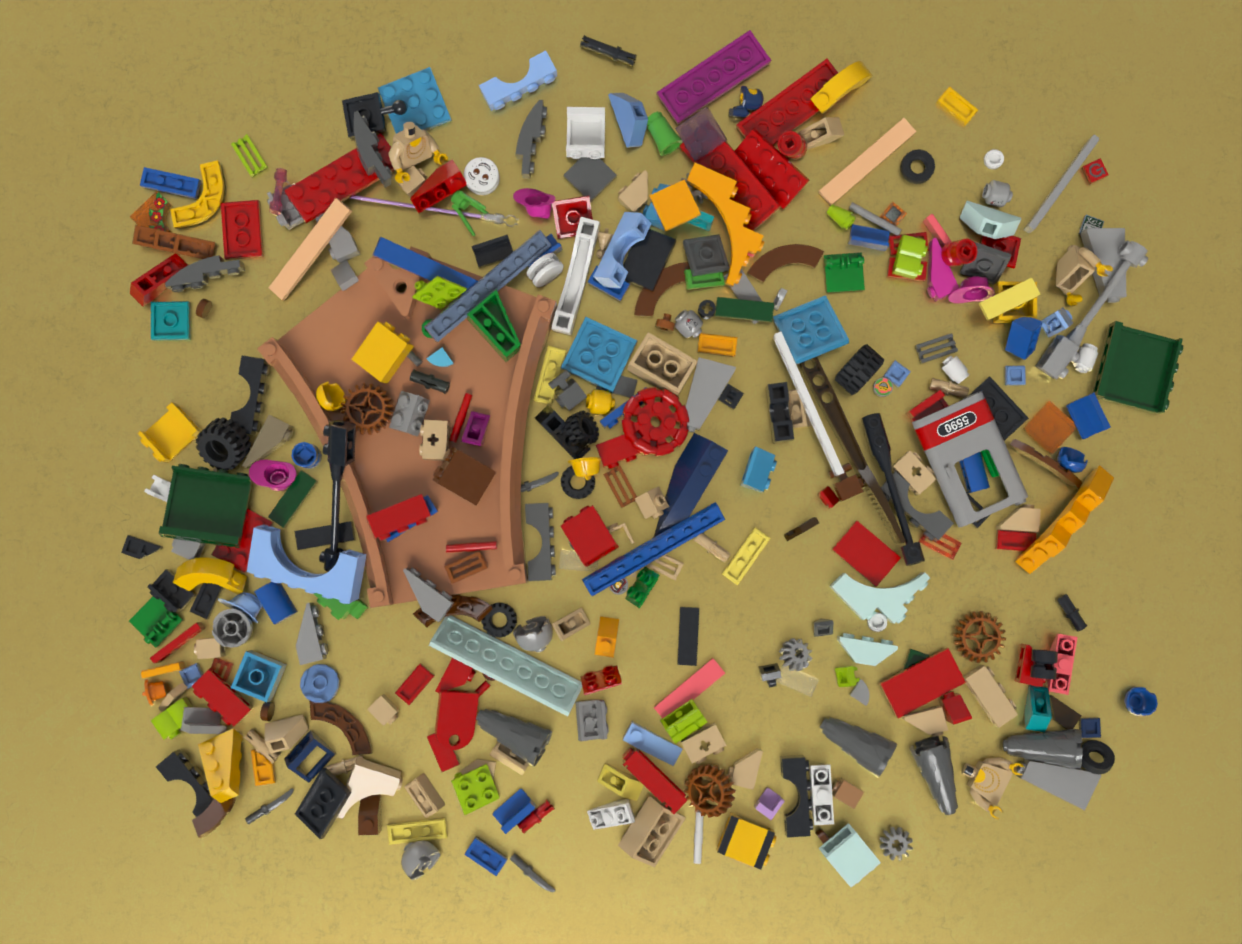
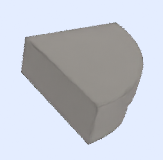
M783 288L779 290L773 302L774 310L778 311L787 290Z
M860 679L849 695L867 706L869 702V689L865 682Z

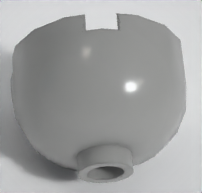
M224 610L213 620L212 635L224 647H239L251 637L253 631L252 620L242 610Z
M545 616L529 619L526 621L527 625L521 627L520 624L514 629L513 635L519 646L531 652L545 650L553 636L552 625L549 618L546 620Z
M428 841L410 842L404 848L405 852L401 859L402 869L411 880H416L424 875L423 870L427 867L430 870L440 857V853Z

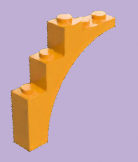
M694 163L686 183L698 189L711 200L722 215L727 226L731 243V263L725 284L732 287L734 283L738 284L742 276V273H739L742 266L746 267L750 258L747 253L755 255L757 251L761 252L765 241H762L764 235L743 227V224L747 225L750 220V208L729 199L730 197L734 198L738 187L735 186L737 181Z
M1100 465L1093 470L1056 520L1029 548L1017 557L1015 562L1031 574L1050 557H1055L1066 548L1072 534L1086 523L1090 512L1104 501L1114 477Z

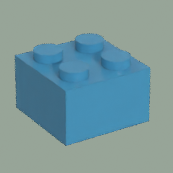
M253 650L246 651L231 688L266 703L272 701L287 664Z

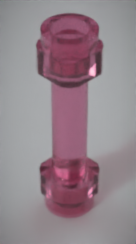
M277 168L274 173L276 181L273 201L270 202L269 212L273 215H280L283 208L281 197L283 184L287 181V170L283 168Z

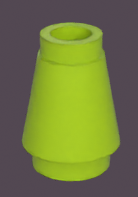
M834 204L827 211V214L842 229L846 228L848 230L856 219L853 212Z

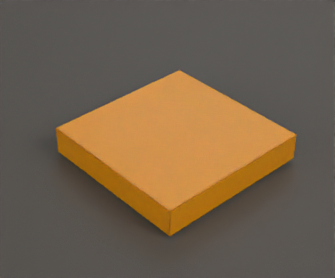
M685 179L649 195L665 232L701 216Z

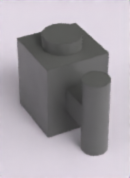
M565 370L548 384L552 389L558 385L560 386L554 391L557 395L555 400L561 408L565 406L568 410H571L587 396L573 378L567 382L565 381L571 376Z

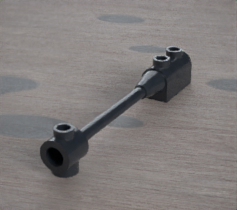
M881 414L867 415L861 419L871 456L875 457L882 472L885 474L902 534L905 538L906 545L901 547L906 566H911L924 562L925 558L920 542L913 543L892 474L891 447Z
M341 420L329 422V425H325L323 435L328 437V443H325L323 446V454L328 455L327 461L329 462L331 478L333 480L331 545L322 551L319 556V561L324 563V570L327 572L335 566L340 553L344 551L338 548L340 488L345 466L355 461L356 424Z

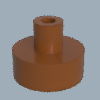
M664 313L663 319H657L655 327L660 330L673 332L675 323L670 321L672 315Z

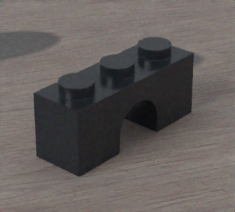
M787 382L768 384L766 386L773 443L793 441L794 432L789 415Z

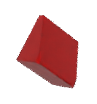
M830 486L825 487L817 494L828 509L839 502L838 497Z

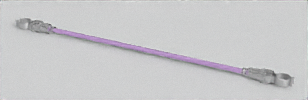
M283 180V181H281V182L278 183V184L281 185L283 182H287V183H289V182L286 181V180ZM356 195L350 197V199L415 208L413 204ZM429 207L428 209H426L429 211L458 215V213L455 210H448L435 207ZM462 212L464 216L480 218L497 225L506 223L504 218L507 219L510 216L516 219L514 215L504 217L500 213L475 214ZM506 223V225L509 226V227H513V226H515V225H518L517 223H515L514 225H508V224Z

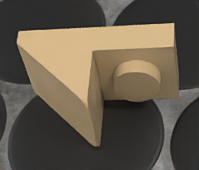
M582 607L552 623L561 641L590 625Z

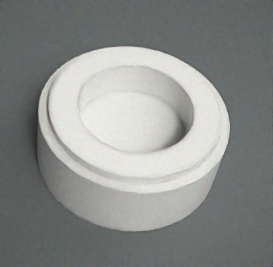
M997 149L988 151L984 156L985 166L992 170L998 169L1004 162L1003 153Z
M876 612L871 619L867 620V625L873 631H883L887 626V618L884 614Z

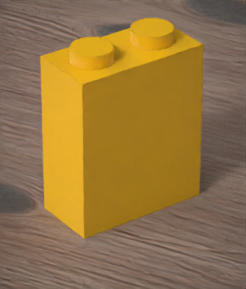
M378 321L351 360L380 382L388 384L414 346L409 342V337L403 333H396L394 331L396 328L388 322L384 324Z

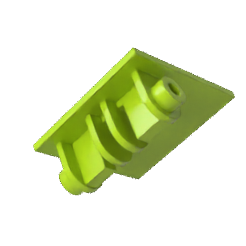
M436 276L428 284L422 280L417 281L414 286L417 293L412 298L442 310L465 292L467 288Z
M487 764L464 775L461 772L454 775L455 778L451 780L464 815L500 799Z

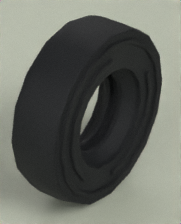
M912 150L902 159L901 173L910 183H924L934 174L935 161L932 155L925 150ZM914 160H921L924 163L925 169L922 173L917 174L912 171L911 163Z
M1091 740L1082 745V766L1085 770L1098 775L1105 774L1111 770L1115 763V755L1107 744ZM1097 752L1101 754L1104 761L1102 763L1093 761L1089 753Z

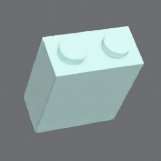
M849 823L819 847V850L850 887L860 882L863 877L881 863Z

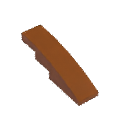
M135 225L132 244L200 259L213 257L215 246L213 241Z

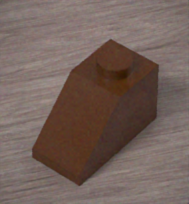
M381 794L361 799L358 813V835H378L382 831Z

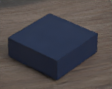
M1099 717L1079 719V729L1081 730L1082 738H1101Z

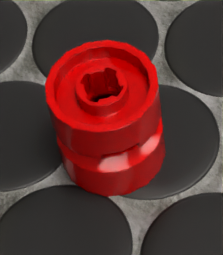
M787 131L779 137L778 149L786 157L797 160L805 155L807 143L798 133Z
M966 238L945 244L942 248L941 256L946 265L953 267L972 263L977 257L978 250L975 242Z

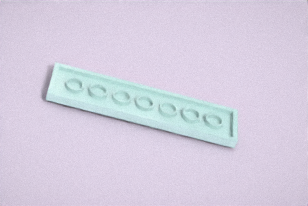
M446 616L429 643V646L566 716L569 715L582 689L581 681L453 616Z

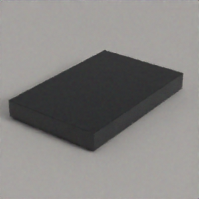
M649 229L645 239L635 243L629 251L623 264L624 268L628 271L624 281L654 292L675 246L676 239Z
M990 376L969 394L971 395L979 391L983 392L1004 441L1029 419Z
M322 768L295 815L319 839H323L352 792L327 768Z

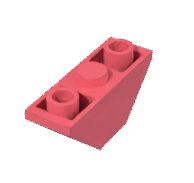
M1057 633L1049 650L1058 652V661L1054 664V667L1057 668L1056 679H1047L1049 692L1069 695L1078 637Z

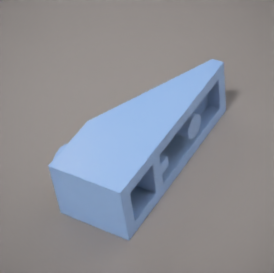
M1064 307L1041 320L1043 322L1041 327L1048 338L1073 324L1072 315Z
M631 721L623 736V741L674 766L683 748L634 721Z

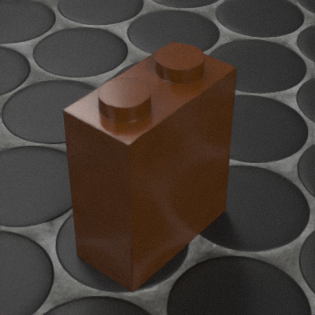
M452 446L451 450L448 449L445 453L441 467L438 466L433 474V481L477 506L496 472Z

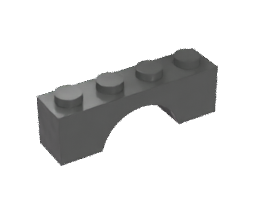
M895 471L893 477L904 513L910 518L908 520L909 523L915 528L920 527L924 531L923 535L928 540L938 541L954 523L940 510L925 514L914 509L908 499L910 484ZM886 481L881 486V489L887 501L893 503Z
M549 503L525 504L526 523L535 527L542 538V547L539 554L534 559L528 561V581L552 580V576H556V567L552 565L551 558L555 557V546L551 545V538H554V526H550V518H553V507H549Z

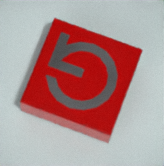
M1101 158L1082 167L1089 184L1109 175Z

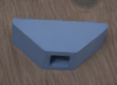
M610 93L608 96L626 147L642 146L648 123L643 103L625 93Z

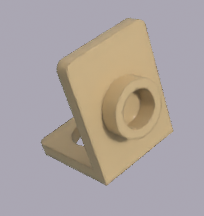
M614 523L607 527L610 533L624 527L631 544L634 543L625 523L619 526L617 523Z

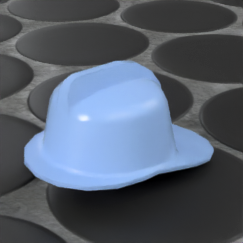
M241 593L230 601L218 598V601L231 609L244 611L253 622L258 624L255 618L261 610L262 604L253 594Z

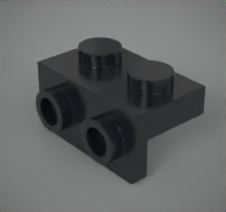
M165 569L153 584L147 586L151 590L149 593L158 600L160 598L165 603L164 607L170 612H181L196 594L192 590L188 591L174 584L175 575L169 569Z

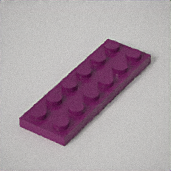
M749 30L659 90L656 95L676 124L679 125L770 64L771 59L751 30Z

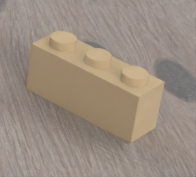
M979 665L964 675L963 678L993 725L999 728L1018 715L1015 711L1017 707L1011 699H1007L1004 695L1006 691L1000 683H996L993 678L995 674L990 667Z

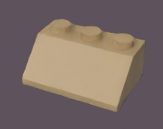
M648 332L630 361L627 370L660 390L667 389L678 396L698 361Z
M649 796L635 817V822L630 825L618 846L631 858L655 867L686 818L678 812L673 814L669 806L666 807L661 801Z

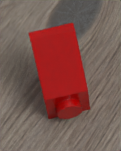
M1021 643L1015 682L1043 687V683H1046L1047 679L1030 677V668L1034 665V662L1031 661L1032 647Z
M452 658L435 692L439 693L440 690H450L465 685L467 681L471 682L476 671L473 670L474 668Z
M950 691L944 694L943 697L938 698L947 722L955 725L972 719L971 713L961 694Z

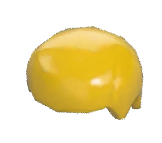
M328 381L318 386L316 399L322 408L327 411H335L343 407L341 405L342 402L346 403V400L343 398L345 394L337 383L329 384Z

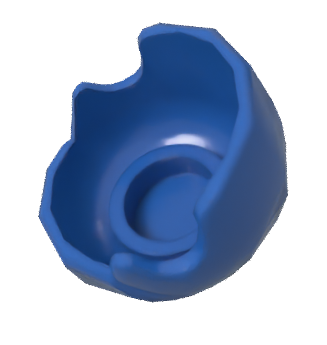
M1062 447L1057 458L1059 465L1072 473L1082 472L1088 460L1084 462L1085 455L1082 452L1070 447Z
M1145 687L1131 688L1126 693L1124 699L1127 710L1135 716L1151 715L1156 711L1158 705L1156 695L1146 690Z

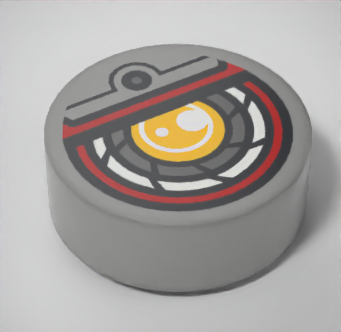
M623 578L609 586L614 594H623L628 589V581L626 578Z

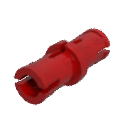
M547 799L520 821L517 826L525 834L526 831L536 823H541V819L555 810L554 806L550 805V801Z

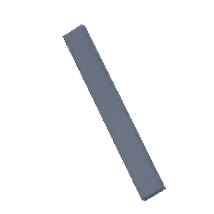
M537 231L424 326L436 342H439L465 320L467 314L496 289L498 292L552 246L542 231Z

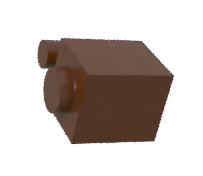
M850 463L842 465L844 473L838 475L840 481L832 484L840 502L864 492L862 489L864 488L862 479L860 477L857 478L856 474L850 477L846 474V472L852 470ZM832 470L828 472L831 479L836 477Z

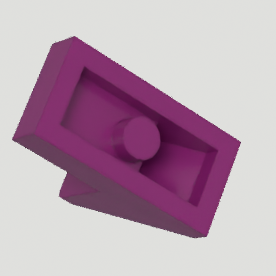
M471 411L461 442L478 446L484 445L490 415Z

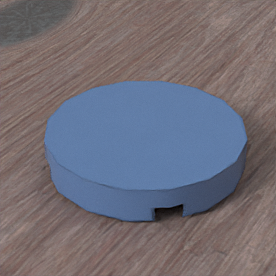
M316 664L303 673L300 688L308 700L314 703H324L336 696L340 680L333 668L325 664Z

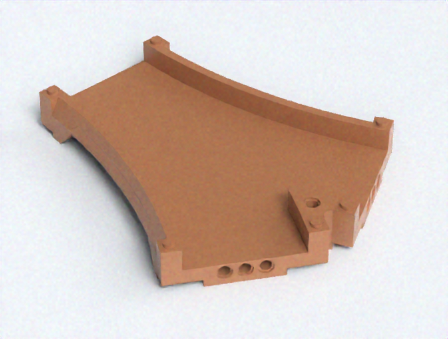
M410 247L411 251L479 281L483 278L482 276L434 259L428 252ZM372 256L364 263L367 269L357 276L358 282L344 291L342 289L280 339L277 340L271 337L257 348L268 364L275 368L293 393L323 446L325 443H328V437L323 435L325 425H329V422L335 420L343 421V417L347 416V414L344 415L340 412L346 409V407L335 411H327L319 405L316 399V390L322 383L328 381L329 384L337 383L348 397L351 396L348 392L349 389L356 392L355 385L362 389V383H365L368 389L369 384L373 383L374 390L379 385L381 387L380 393L386 390L387 394L385 397L390 396L392 399L387 404H393L394 407L388 409L393 414L401 391L424 397L430 400L424 420L449 421L450 435L465 393L473 395L457 442L449 441V449L451 450L452 446L494 470L496 474L476 506L433 481V474L438 466L441 467L443 461L422 459V455L419 454L420 444H423V436L420 433L418 436H414L389 428L390 423L386 421L383 422L386 426L385 429L378 426L379 433H376L374 429H372V435H368L367 429L364 435L360 434V429L356 432L355 461L345 466L341 488L353 517L362 552L367 554L365 566L370 588L367 589L370 608L417 601L403 571L405 568L411 569L413 567L421 573L420 577L423 580H431L437 585L436 589L442 593L444 590L450 595L529 583L521 527L522 457L527 413L540 354L543 351L552 327L557 302L539 294L535 297L508 286H504L498 291L500 300L521 344L520 351L509 361L505 362L467 318L439 342L424 336L421 330L423 322L427 319H434L448 305L441 310L412 298L417 293L414 287L417 281L422 280L427 284L430 281L402 268L394 269L388 262ZM400 285H407V289L405 292H398V287ZM378 321L384 324L385 322L390 323L396 328L394 330L396 333H403L409 337V342L414 346L411 351L423 361L417 367L406 357L388 384L380 382L351 360ZM440 348H443L454 364L448 367H438L431 364L426 358ZM415 369L427 375L433 374L435 378L450 382L448 392L444 394L432 388L426 389L424 385L411 382L410 375ZM367 394L358 397L353 404L362 403ZM373 395V405L382 409L381 400L378 396ZM370 404L367 407L361 408L365 411L364 414H367V411L373 410L369 407ZM352 409L354 419L361 424V413ZM471 411L490 415L484 445L482 446L461 442ZM380 414L372 415L367 424L375 422L380 417ZM387 415V418L392 420L393 415ZM435 435L434 439H430V442L433 443L434 446L435 442L439 441V439H437ZM420 494L423 497L429 495L438 512L427 518L428 522L414 526L390 542H387L386 539L380 541L379 538L374 540L366 520L367 515ZM497 541V549L480 550L488 566L487 569L454 584L451 583L444 566L477 551L446 553V545ZM476 556L454 567H451L450 570L454 571L460 567H463L469 563L478 560L479 558L478 556ZM479 563L473 567H470L464 571H461L453 575V577L455 579L463 574H466L472 570L481 567L482 565L481 563Z

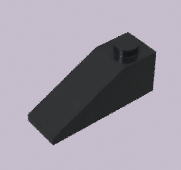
M549 405L535 417L536 421L573 459L582 458L590 450L588 446L578 448L572 444L573 440H569L568 437L570 435L566 434L568 429L565 428V421Z

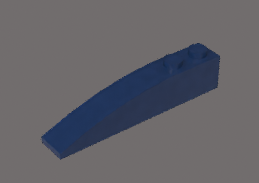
M696 433L693 434L674 466L665 497L669 507L664 509V514L659 517L654 537L689 518L726 456L727 449Z

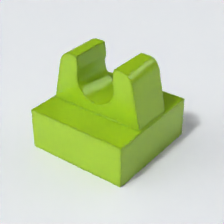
M843 666L835 668L839 687L857 685L856 683L860 681L859 678H855L854 671L858 670L857 667Z

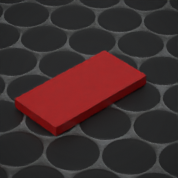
M945 648L879 684L896 718H900L966 682L949 648Z

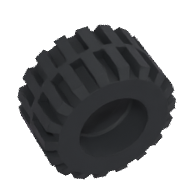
M865 344L837 373L835 381L851 395H854L879 370L885 359L868 344Z
M223 417L221 419L216 418L198 434L196 449L199 451L200 457L204 458L203 461L209 463L212 468L216 467L217 470L223 469L226 471L232 470L250 451L251 442L248 441L250 439L249 435H246V430L242 429L239 423H234V420H227Z

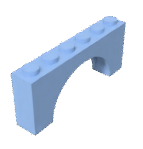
M267 525L254 527L247 572L254 574V577L268 578L273 583H285L290 588H302L307 593L322 594L323 598H335L343 604H350L359 599L367 554L349 549L340 553L337 563L329 572L325 574L309 573L293 564L285 554L280 539L281 529Z

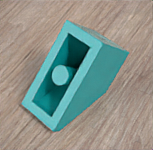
M1029 685L1024 711L1025 729L1045 733L1052 719L1048 688Z

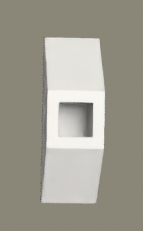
M830 764L810 765V799L812 801L814 825L834 824Z
M629 799L617 800L587 811L593 830L635 822V816Z

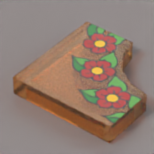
M156 191L130 218L139 226L171 232L167 226L166 217L172 205Z

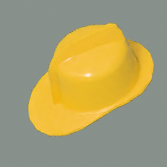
M578 458L569 460L568 463L572 465L577 477H585L586 480H590L593 475L599 473L601 458Z

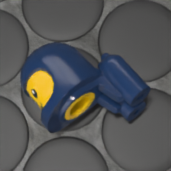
M741 86L740 105L730 108L729 116L746 117L750 114L748 110L760 108L764 101L762 91L757 88L748 89L747 86Z

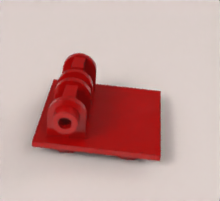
M617 665L607 666L603 670L587 672L580 676L584 696L622 684Z

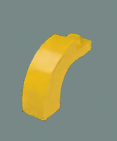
M862 61L854 62L824 84V87L811 100L821 113L824 114L843 96L855 88L859 89L873 75Z
M202 557L190 559L182 563L177 568L173 583L188 591H191L199 584L212 583L240 595L243 592L247 576L233 570L234 564L230 562Z

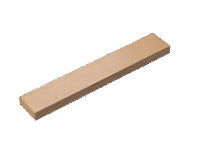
M903 118L820 189L818 193L831 206L917 131Z
M337 198L333 201L269 286V289L281 300H285L351 214L352 210Z

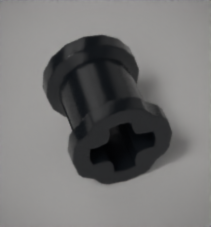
M704 300L700 303L698 314L702 319L708 320L714 316L716 310L714 302ZM705 306H709V310L712 311H709L708 314H706L705 310L703 309L705 308Z

